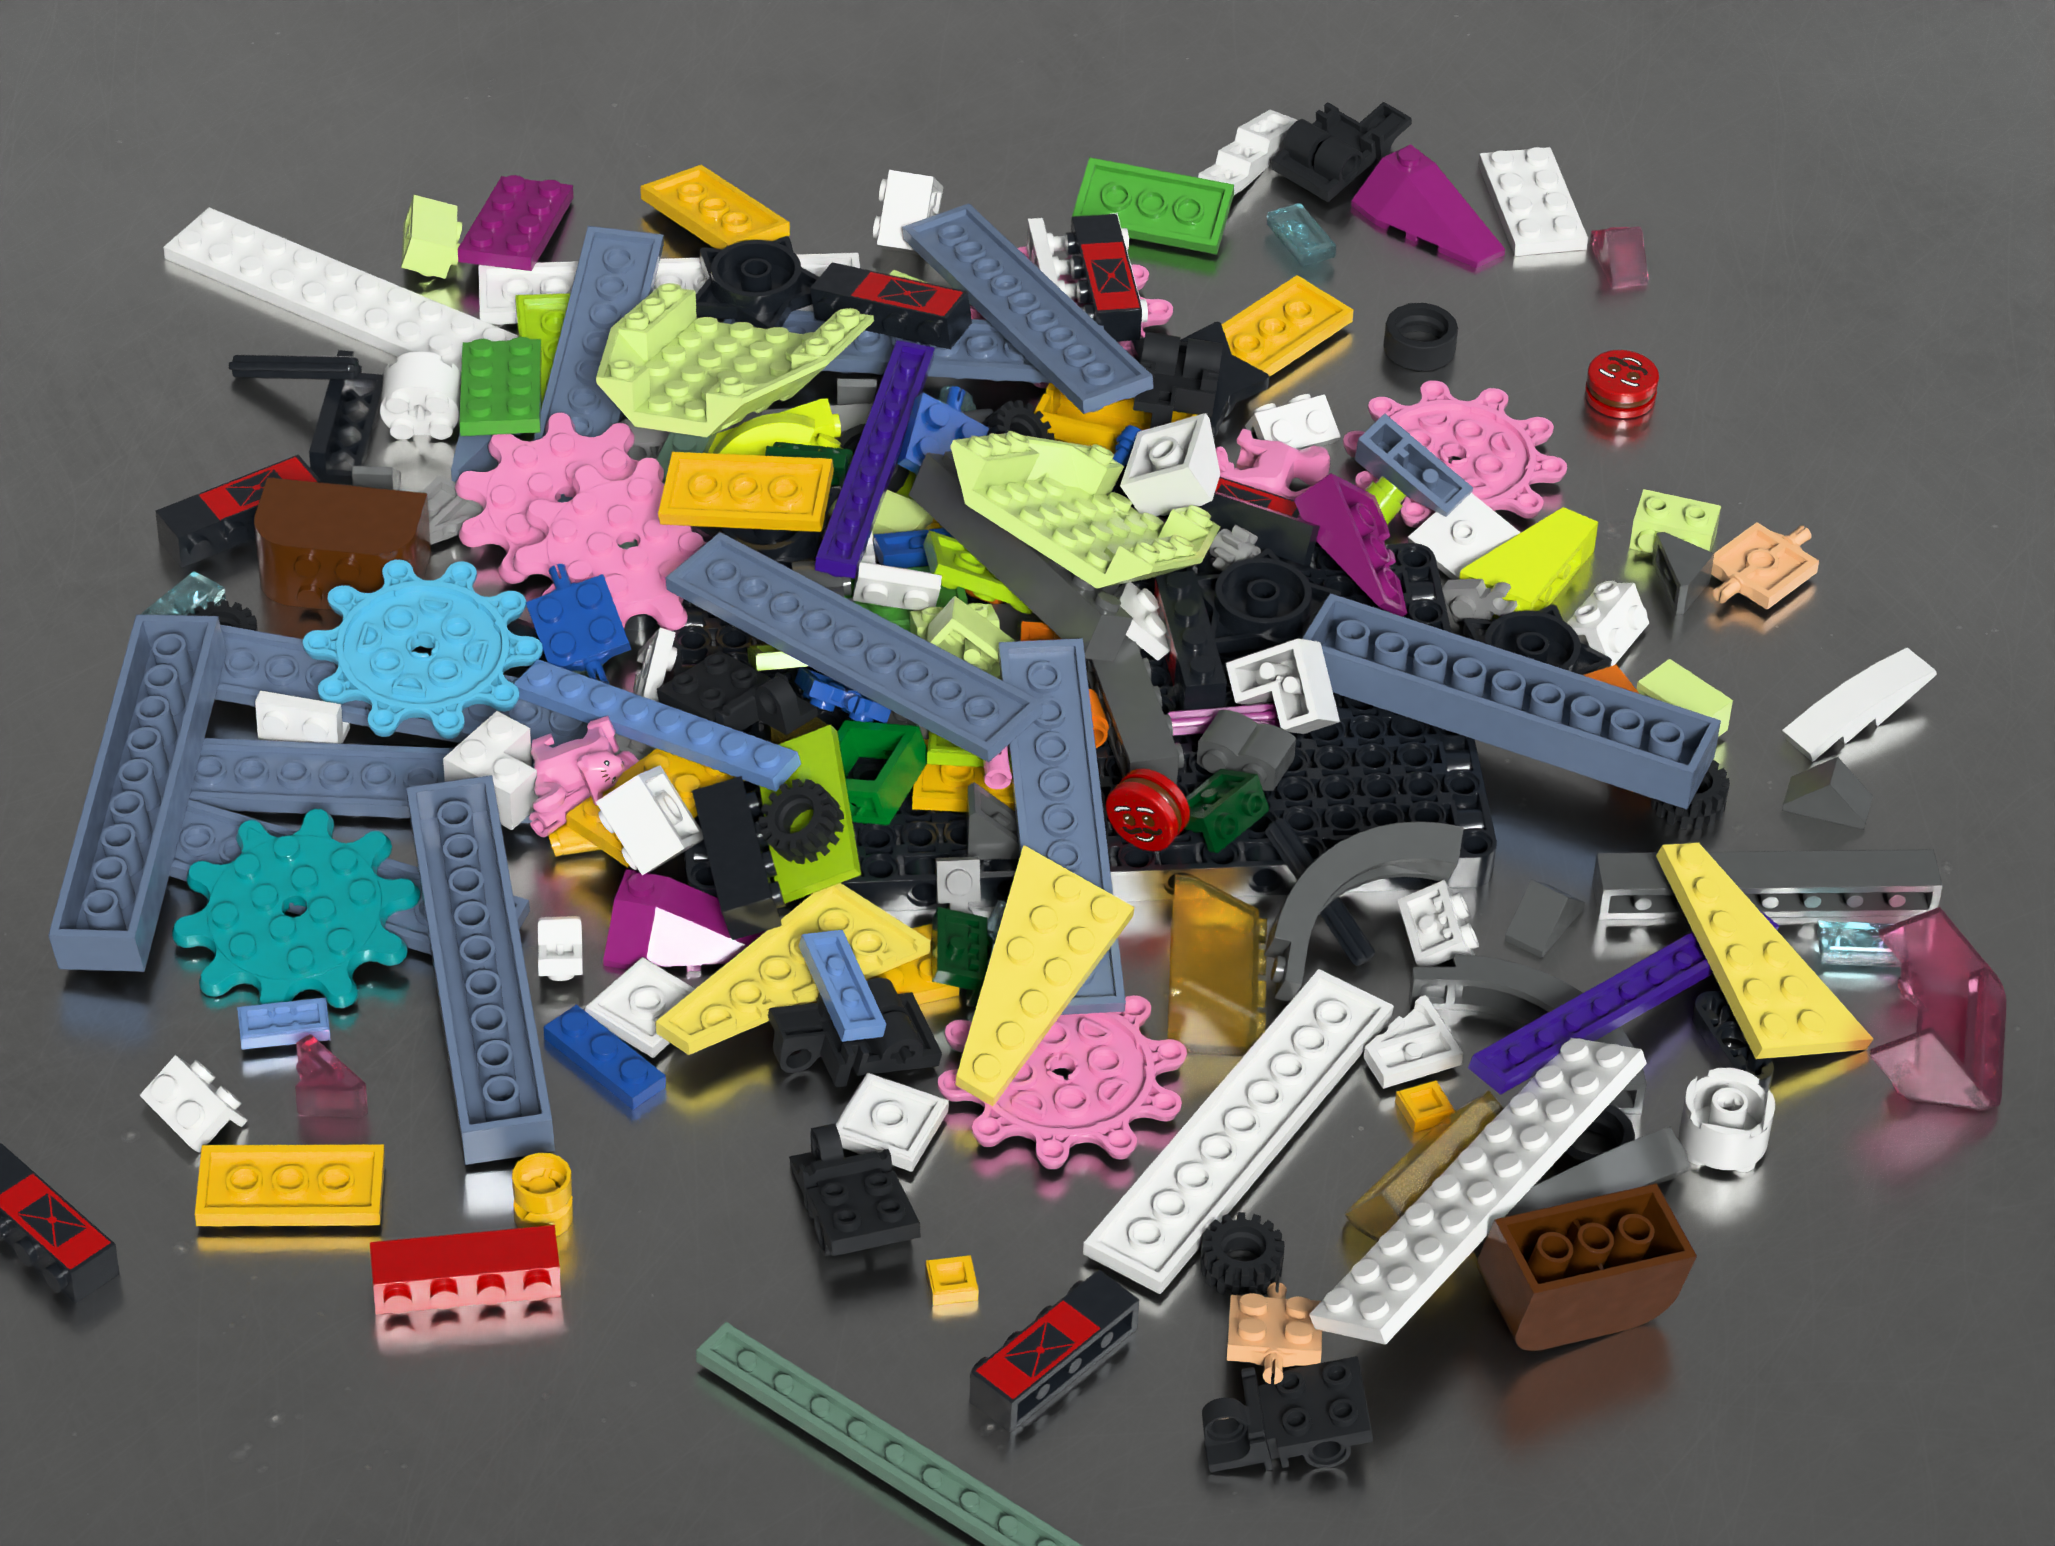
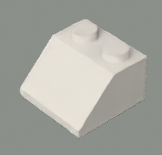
M1207 414L1196 415L1137 433L1120 487L1139 513L1165 516L1170 514L1172 509L1189 507L1190 505L1198 507L1213 500L1220 477V469L1211 423Z
M661 765L638 774L596 801L600 808L598 815L602 824L610 833H616L624 846L622 854L626 862L632 869H638L641 875L653 871L704 840L702 830Z

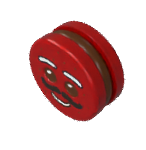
M1611 350L1601 353L1589 364L1585 397L1596 411L1606 416L1621 419L1639 417L1652 409L1655 404L1659 382L1658 369L1650 359L1633 351Z
M1135 769L1127 773L1110 792L1106 800L1107 816L1116 832L1127 842L1133 844V846L1146 851H1161L1167 848L1187 826L1190 819L1188 802L1179 787L1165 775L1150 769Z

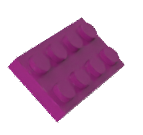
M517 175L501 176L458 247V262L532 271L574 198L573 185L561 184L556 180H528Z

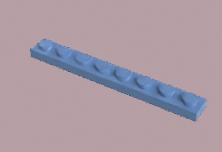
M539 659L514 683L519 690V699L585 723L608 716L616 731L615 733L734 777L742 776V779L773 791H777L779 786L783 785L801 765L797 751Z

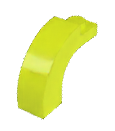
M772 413L750 419L734 428L722 439L713 454L765 456L766 447H773L775 442L841 448V443L825 434H819L818 437L813 436L815 419L792 413Z

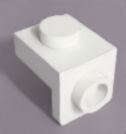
M579 916L541 917L538 919L539 976H548L549 979L555 981H565L572 979L574 975H583L582 924Z

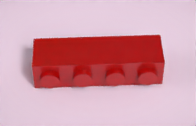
M555 1225L370 1242L376 1315L561 1297L560 1265Z

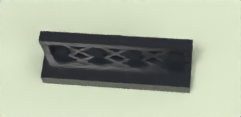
M338 350L337 356L354 357V351ZM359 373L356 380L329 381L309 450L310 468L322 483L353 485L352 471L331 468L345 460L352 466H364L381 406L384 375ZM354 386L374 388V390L359 396L354 391ZM359 409L366 414V416L354 422L347 417V415ZM354 435L359 440L348 447H345L340 442V440Z

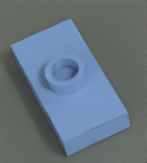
M326 997L237 1007L242 1050L331 1040Z

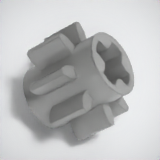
M1238 525L1233 527L1232 532L1228 529L1221 530L1210 547V554L1217 558L1212 566L1223 571L1238 561L1256 557L1261 553L1260 548L1254 545L1258 537Z

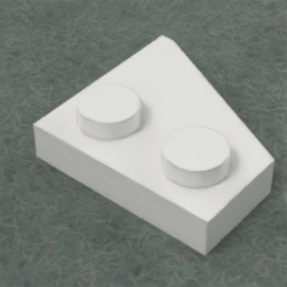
M1132 582L1124 583L1116 590L1114 597L1121 601L1120 606L1133 617L1126 636L1136 641L1142 649L1158 661L1170 651L1165 637L1167 629L1157 612L1159 608L1158 601L1148 589L1140 590Z
M659 628L638 651L637 662L643 663L640 675L637 674L634 679V694L659 702L657 688L664 685L666 671H671L677 656V648L672 647L676 632Z
M1425 995L1415 1001L1414 1009L1405 1018L1398 1016L1388 1025V1030L1385 1033L1377 1035L1365 1046L1364 1060L1384 1089L1462 1065L1464 1053Z

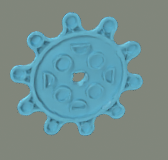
M400 559L389 561L382 569L384 585L376 592L362 593L350 586L343 585L331 589L328 593V603L332 610L343 618L342 623L335 629L314 630L304 636L303 648L311 658L330 661L338 665L337 671L323 679L318 685V694L322 701L341 705L354 700L367 702L372 706L367 719L368 725L374 734L379 737L392 735L397 727L406 719L425 718L433 723V727L441 737L453 739L460 734L465 725L462 711L471 705L484 704L498 711H510L518 702L520 694L518 687L509 682L503 673L512 667L532 666L536 660L540 659L543 652L542 643L538 639L530 636L514 635L507 628V625L521 617L525 610L526 599L524 595L517 591H505L492 597H484L477 594L473 589V584L477 577L476 568L472 564L463 561L451 564L445 574L436 580L420 579L407 561ZM419 646L433 649L430 656L428 653H417L413 650Z

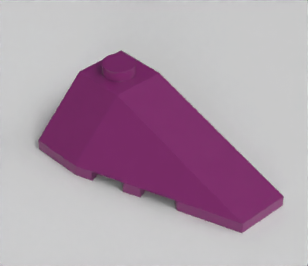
M1411 144L1383 157L1352 199L1351 206L1373 224L1387 229L1390 225L1405 231V238L1414 242L1421 238L1437 245L1439 253L1476 269L1505 255V248L1436 163Z
M1330 473L1296 497L1294 501L1300 513L1298 519L1320 526L1316 540L1318 544L1378 607L1402 617L1406 615L1407 610L1400 580L1390 569V566L1396 562L1394 552L1385 547L1384 543L1390 537L1389 528L1375 495Z
M626 869L614 899L603 966L628 970L643 957L658 967L686 966L687 972L701 971V965H726L766 931L731 940L718 898L666 876L650 873L641 875L639 871Z

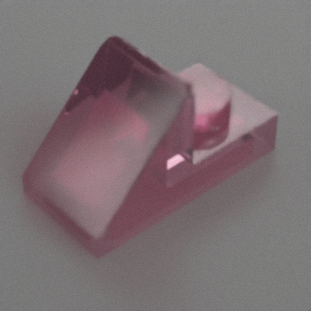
M1612 227L1591 231L1590 244L1612 289L1648 285L1649 278L1641 227Z
M309 1034L296 1042L298 1056L296 1069L302 1079L295 1087L297 1112L303 1116L362 1118L367 1115L366 1083L313 1035Z

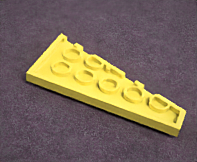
M1700 843L1661 846L1656 857L1755 1059L1868 1049L1873 1041L1872 1036Z
M1023 845L957 1071L955 1085L985 1103L994 1106L1132 919L1134 907Z
M843 884L833 885L809 896L781 919L782 926L767 930L656 1021V1034L690 1055L770 1021L768 1018L769 1008L810 1004L817 1001L819 991L798 947L802 934L843 930L866 980L930 953L931 940Z

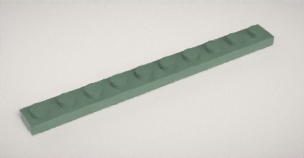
M725 1322L696 1349L697 1363L984 1545L1082 1546L728 1322Z

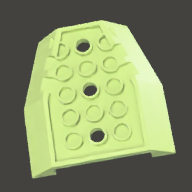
M674 283L662 284L611 327L596 376V383L635 427L708 437L741 422L751 412L760 413L779 399L785 401L792 398L874 322V315L860 314L858 310L852 308L840 309L815 332L805 334L791 333L783 327L756 328L747 322L721 323L712 317L697 319L695 290L682 289L680 285Z
M1008 431L1004 434L991 433L988 436L980 437L971 436V438L953 440L951 444L965 505L1097 589L1149 579L1200 564L1220 529V526L1210 520L1211 515L1207 511L1194 505L1172 509L1165 524L1161 519L1152 514H1141L1131 507L1132 502L1128 498L1112 492L1124 466L1113 459L1114 454L1110 450L1100 445L1093 444L1092 446L1030 437L1013 431Z

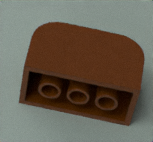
M267 477L255 513L254 526L260 586L265 595L271 600L286 606L332 610L328 603V593L331 589L343 585L350 586L362 593L376 592L384 585L382 573L384 565L389 561L399 559L410 563L416 576L424 580L431 556L427 493Z
M1656 1183L1494 1219L1478 1257L1477 1269L1516 1344L1524 1350L1537 1351L1633 1329L1653 1320L1667 1310L1677 1299L1697 1255Z

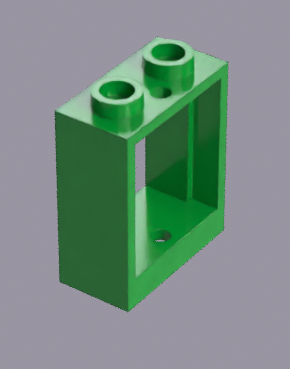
M845 720L837 733L852 822L889 825L927 764L928 750L920 727ZM859 757L888 759L875 781L846 778Z

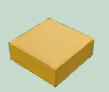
M1437 1080L1396 1091L1395 1103L1413 1133L1454 1122L1455 1110Z
M971 1255L925 1261V1272L933 1306L978 1301L979 1290Z

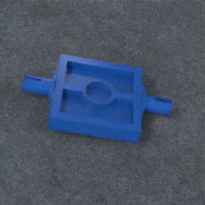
M958 386L950 387L946 404L924 392L915 398L898 465L910 470L917 476L926 453L944 455L946 451L952 452L951 444L953 440L971 438V436H987L989 431L987 426L966 416L961 411L965 396L964 389L960 390Z
M557 564L561 579H559L555 566H552L549 569V574L556 589L549 594L526 602L538 638L542 643L547 662L569 671H587L589 678L597 680L596 676L598 675L601 682L609 684L602 664L613 656L630 651L631 647L605 577L601 574L588 580L571 584L564 564Z
M804 667L799 668L794 681L804 691L802 696L810 699V704L830 712L834 711L835 706L841 707V710L848 713V717L855 721L874 722V720L887 724L892 711L838 681Z

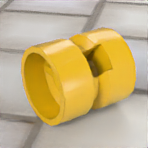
M535 1153L524 1157L518 1161L512 1173L514 1221L517 1228L555 1225L557 1237L567 1231L573 1221L571 1169L564 1159L551 1153Z

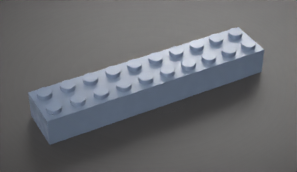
M1331 593L1302 638L1321 642L1333 693L1684 809H1688L1715 757L1721 720Z
M136 614L48 935L59 969L145 972L227 652L218 616Z
M490 775L406 787L411 829L465 1165L528 1156L535 1153L554 1152L552 1115L493 777Z

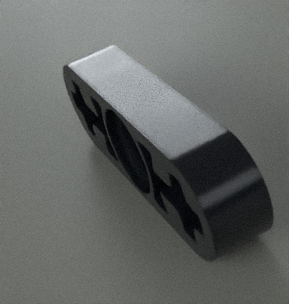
M1706 991L1698 995L1695 1000L1692 1020L1721 1067L1745 1071L1747 1065L1749 1069L1747 1072L1759 1079L1758 1085L1767 1092L1771 1086L1774 1072L1772 1060L1770 1058L1755 1059L1722 992ZM1736 1038L1742 1041L1744 1046L1731 1048L1726 1046L1721 1040Z

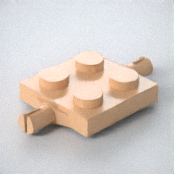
M1756 522L1715 552L1711 575L1724 582L1713 590L1715 600L1719 601L1720 599L1719 603H1725L1736 593H1741L1768 610L1815 575L1818 570L1819 560L1804 552L1800 547L1811 539L1809 529L1799 526L1791 534L1784 536L1772 532Z
M1274 1282L1267 1288V1297L1255 1293L1243 1296L1231 1295L1227 1361L1251 1362L1264 1366L1263 1379L1271 1384L1272 1373L1274 1374V1384L1282 1381L1283 1367L1308 1366L1321 1363L1322 1330L1314 1328L1309 1316L1321 1301L1299 1296L1286 1299L1287 1289L1285 1285L1279 1283V1291L1277 1293L1276 1282Z

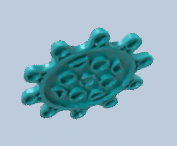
M322 809L309 811L300 829L290 836H272L261 823L255 820H248L242 823L236 835L241 854L234 861L223 865L212 864L207 861H197L190 866L186 876L187 884L193 891L204 895L208 900V904L200 912L179 918L172 929L173 940L178 946L183 948L204 946L211 949L215 955L213 961L201 973L199 979L201 991L207 996L217 997L227 993L238 984H250L258 989L260 995L258 1005L292 1001L301 991L316 990L321 992L326 997L327 1002L335 1008H345L352 1005L358 997V989L352 976L354 970L359 965L372 961L387 966H394L403 962L408 954L407 945L404 940L387 931L385 923L393 913L416 906L421 894L418 886L409 879L392 880L378 876V867L392 852L391 840L380 831H371L354 842L341 843L333 839L334 820ZM290 903H293L294 906L299 905L307 908L298 917L285 915Z

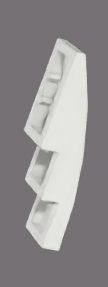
M1268 110L1243 124L1237 129L1235 141L1218 150L1216 164L1200 172L1198 178L1234 184V195L1264 172L1272 163L1271 159L1284 149L1285 135L1297 120L1273 110Z
M1907 647L1860 672L1813 704L1782 730L1784 739L1814 762L1835 742L1840 740L1846 744L1870 722L1878 727L1937 675L1936 670Z

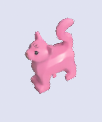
M1242 429L1237 438V444L1241 446L1240 455L1236 463L1237 468L1234 467V463L1229 462L1228 469H1226V472H1220V477L1294 500L1329 474L1331 459L1324 447L1313 445L1299 450L1280 441L1254 439L1250 430ZM1294 478H1299L1310 485L1297 492L1289 489Z
M608 716L590 721L587 725V734L583 739L569 741L554 748L550 747V745L554 744L552 734L532 740L531 754L535 762L534 768L537 770L534 792L539 797L533 803V809L536 812L546 813L557 809L564 803L566 793L584 785L588 788L593 803L596 806V801L603 798V792L617 783L625 771V766L622 759L615 756L619 746L614 737L616 731Z

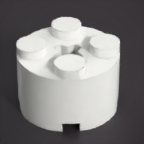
M423 351L404 353L397 357L396 363L391 366L387 365L383 376L380 414L384 423L390 428V434L394 438L407 440L413 435H431L436 439L443 440L452 435L453 428L458 423L460 412L461 372L457 366L452 363V367L441 362L442 356Z
M1716 1068L1709 1070L1708 1076L1698 1081L1696 1077L1690 1082L1685 1094L1679 1127V1138L1689 1162L1695 1165H1706L1720 1170H1735L1741 1173L1754 1169L1756 1162L1766 1152L1775 1111L1773 1094L1769 1089L1767 1093L1758 1085L1759 1079L1740 1069Z

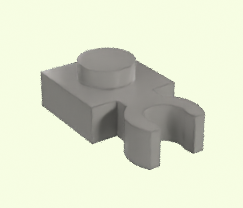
M1483 579L1448 580L1442 588L1454 622H1464L1466 618L1490 620L1494 614L1503 616L1512 613L1518 605L1517 601L1502 599L1511 589L1510 584L1505 582L1496 583L1493 588H1486Z
M979 857L935 858L937 903H949L947 909L973 914L972 910L968 907V902H981Z

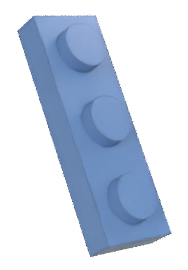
M843 930L802 934L798 947L841 1041L883 1037L886 1022Z

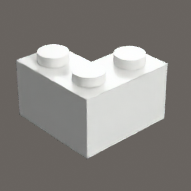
M889 170L888 179H882L879 191V201L884 202L882 216H876L873 227V238L878 239L877 245L880 248L919 255L904 240L902 227L939 214L943 186L934 177Z
M1298 638L1226 663L1235 703L1254 705L1274 701L1282 729L1292 733L1305 734L1340 722L1321 642Z
M496 711L443 758L444 780L448 782L492 775L500 823L513 830L534 811L533 803L538 799L534 792L537 770L531 767L530 728Z

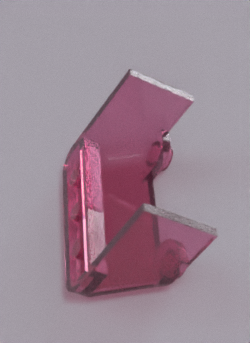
M1940 907L1880 929L1879 937L1902 963L1898 986L1902 996L1907 1001L1911 1000L1918 1009L1916 1033L1870 1049L1869 1056L1892 1081L1896 1092L1901 1096L1904 1095L1909 1101L1980 1112L1999 1106L2002 1098L2007 1001L2003 985L1998 976Z

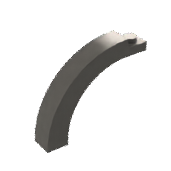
M1434 822L1389 824L1355 834L1323 853L1296 882L1278 912L1268 935L1264 956L1275 958L1271 971V981L1277 982L1274 998L1291 1002L1303 982L1311 931L1316 918L1330 903L1357 886L1380 879L1416 877L1436 881L1445 880L1447 883L1459 863L1464 827Z
M1454 954L1453 967H1412L1409 1005L1410 1009H1414L1415 1001L1419 997L1426 995L1435 1009L1471 1010L1490 1013L1527 1025L1581 995L1583 992L1552 975L1523 964L1498 958ZM1621 1027L1595 1041L1634 1048ZM1643 1068L1610 1103L1612 1106L1623 1111L1624 1114H1642L1647 1086Z
M1671 1127L1663 1128L1598 1155L1533 1186L1505 1217L1651 1184H1659L1688 1172V1168L1691 1165L1687 1160V1154L1682 1143L1676 1138ZM1487 1236L1473 1250L1477 1259L1481 1253Z

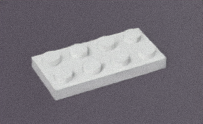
M1551 147L1479 153V169L1514 256L1587 250V234Z

